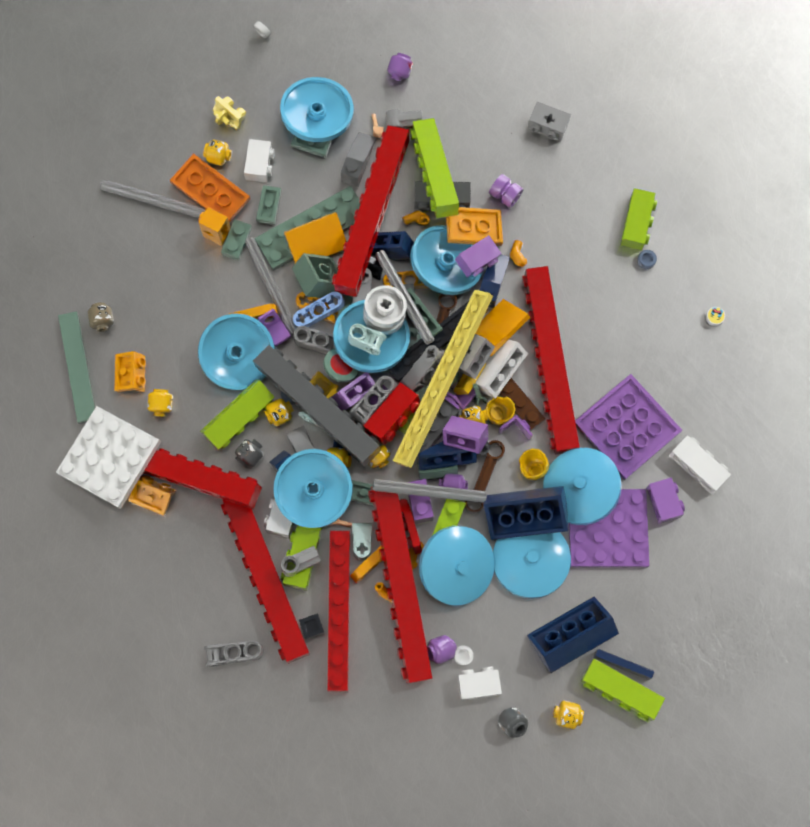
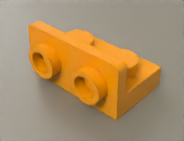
M135 351L115 354L114 391L119 393L132 390L145 391V355Z
M143 475L140 476L131 491L128 501L164 516L171 497L175 494L176 490L167 483H158L152 477Z

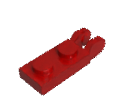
M401 498L399 502L405 531L409 532L410 536L406 537L409 549L413 548L415 554H419L422 552L410 505L408 500Z

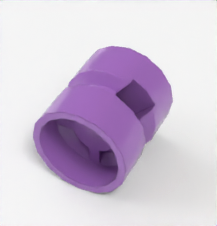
M501 174L491 186L489 194L496 199L501 198V203L511 208L518 201L524 189L516 183L511 184V179Z

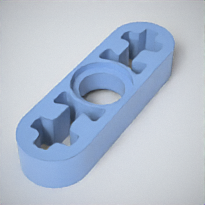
M331 292L297 311L293 316V322L297 327H310L342 309L345 300L340 293ZM335 297H336V299H338V300H337V302H338L337 305H335V304L333 303V298H335ZM325 302H327L330 309H328L327 306L324 304ZM317 306H323L324 308L323 313L320 315L314 314V309ZM301 316H303V317L305 318V319H304V321H305L304 323H301V322H300V317H301Z

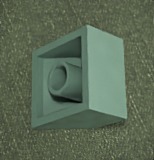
M303 253L292 267V270L306 297L322 298L331 292H335L332 278L334 274H337L338 268L333 258Z

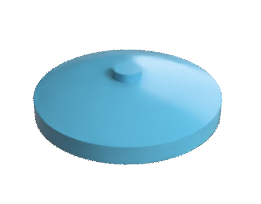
M310 77L299 80L285 91L281 99L280 113L285 127L293 135L306 141L326 142L341 136L349 128L353 119L354 105L350 94L342 85L331 79Z
M446 225L433 226L424 230L412 245L410 253L412 268L420 281L433 291L446 295L462 294L472 289L482 276L481 273L476 277L471 275L467 278L455 258L474 244L448 243Z
M365 300L355 302L345 308L335 322L333 341L338 355L347 365L362 372L377 373L394 367L403 359L409 346L410 330L406 319L398 331L386 335L387 338L380 347V354L372 355L350 345L348 342L349 330L352 325L362 324L367 327L363 317ZM359 333L353 334L356 338L362 337Z
M227 314L211 322L203 331L198 344V360L203 372L213 383L225 389L242 390L246 389L256 379L262 381L266 377L255 367L253 360L268 345L274 349V343L267 328L257 319L245 314Z
M575 448L558 456L550 464L543 482V488L564 486L568 523L575 525H589L607 517L616 507L622 490L621 477L613 461L604 453L591 448Z
M308 449L293 454L280 466L274 480V497L279 510L288 520L305 528H321L334 523L346 512L352 499L353 484L347 467L338 457L324 450Z
M465 526L443 528L427 541L421 552L419 574L422 584L433 598L449 605L468 604L479 598L488 588L494 574V554L487 539L478 531Z
M560 532L497 539L493 549L494 572L498 581L505 589L519 597L534 599L547 596L562 585L569 573L571 564L570 550Z

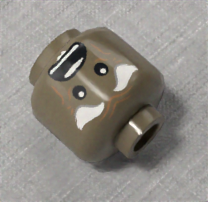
M103 302L92 304L91 308L88 309L90 327L97 329L98 332L107 331L114 324L112 308Z

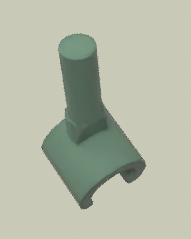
M477 383L473 384L476 393L474 403L480 407L479 401L483 399V402L487 404L488 401L481 395Z

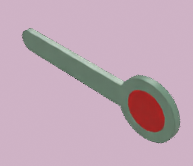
M341 294L345 304L338 311V316L345 308L353 304V296ZM335 348L330 350L324 357V369L328 376L335 381L349 382L355 378L359 371L347 365L340 358Z

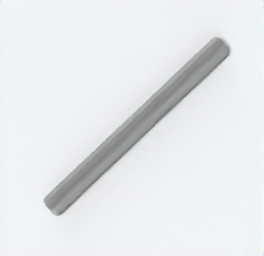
M105 179L100 184L101 190L199 218L200 214L206 211V209Z
M250 237L245 240V244L286 329L292 337L297 326L293 322L288 307L255 239Z
M385 251L377 252L375 256L394 288L403 293L407 303L406 311L423 341L427 345L434 341L432 333Z
M380 479L373 481L374 491L480 503L486 501L487 498L485 491Z

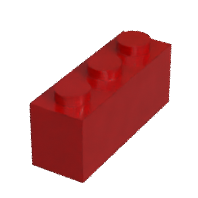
M400 382L365 423L366 433L370 436L373 435L384 446L387 442L392 441L396 431L407 423L408 417L412 412L415 413L421 402L419 395Z

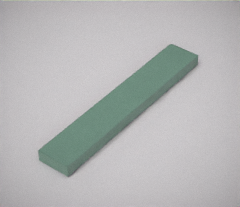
M76 311L58 315L77 422L81 424L88 421L95 409L79 316Z

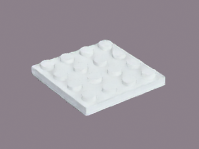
M96 406L56 473L121 509L161 441Z

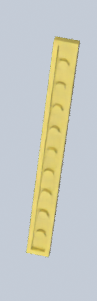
M474 290L395 454L393 461L396 464L412 468L493 298L490 293Z

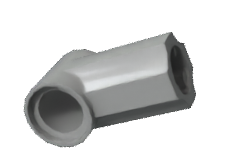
M392 109L386 112L387 126L408 129L413 127V121L422 120L421 110L402 112L398 109Z
M312 546L297 554L283 558L281 569L284 575L293 577L298 572L320 563L321 560L317 550ZM293 562L296 567L289 571L285 569V564Z

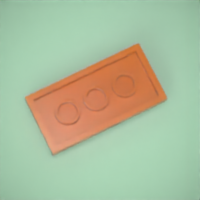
M194 153L170 179L171 184L204 209L209 207L227 216L229 223L251 199L248 194Z

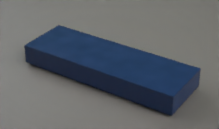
M601 649L596 650L593 658L647 680L652 679L654 671Z

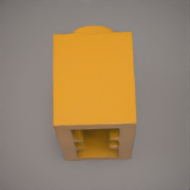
M208 207L198 218L202 235L223 246L231 229L228 217Z

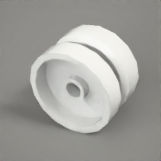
M389 285L378 286L372 289L367 294L364 302L363 317L367 327L380 331L385 335L398 331L403 325L407 310V303L403 293Z

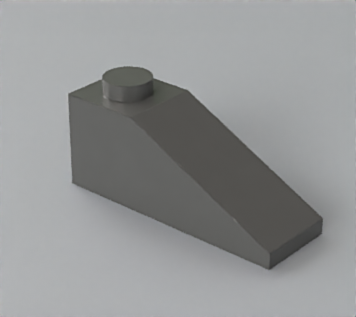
M361 132L358 133L341 170V182L359 187L376 137Z

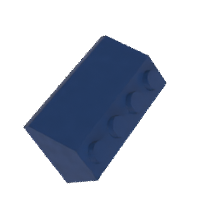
M564 486L487 495L486 501H484L491 540L568 531L567 501Z
M594 596L531 632L527 637L542 663L550 673H553L618 635L619 632L613 617Z

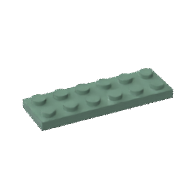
M349 186L254 239L274 271L293 260L284 235L285 231L336 212L343 232L349 230L351 225H354V214L356 209L360 208V200L353 188Z

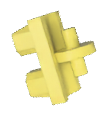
M218 96L214 100L215 106L212 110L216 116L215 122L218 125L222 123L229 124L237 131L246 116V111L240 107L236 110L233 109L234 102L230 97L227 96L221 99Z

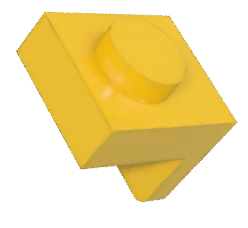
M317 371L309 381L314 386L316 384L320 386L327 398L336 394V390L339 387L337 384H333L320 371Z

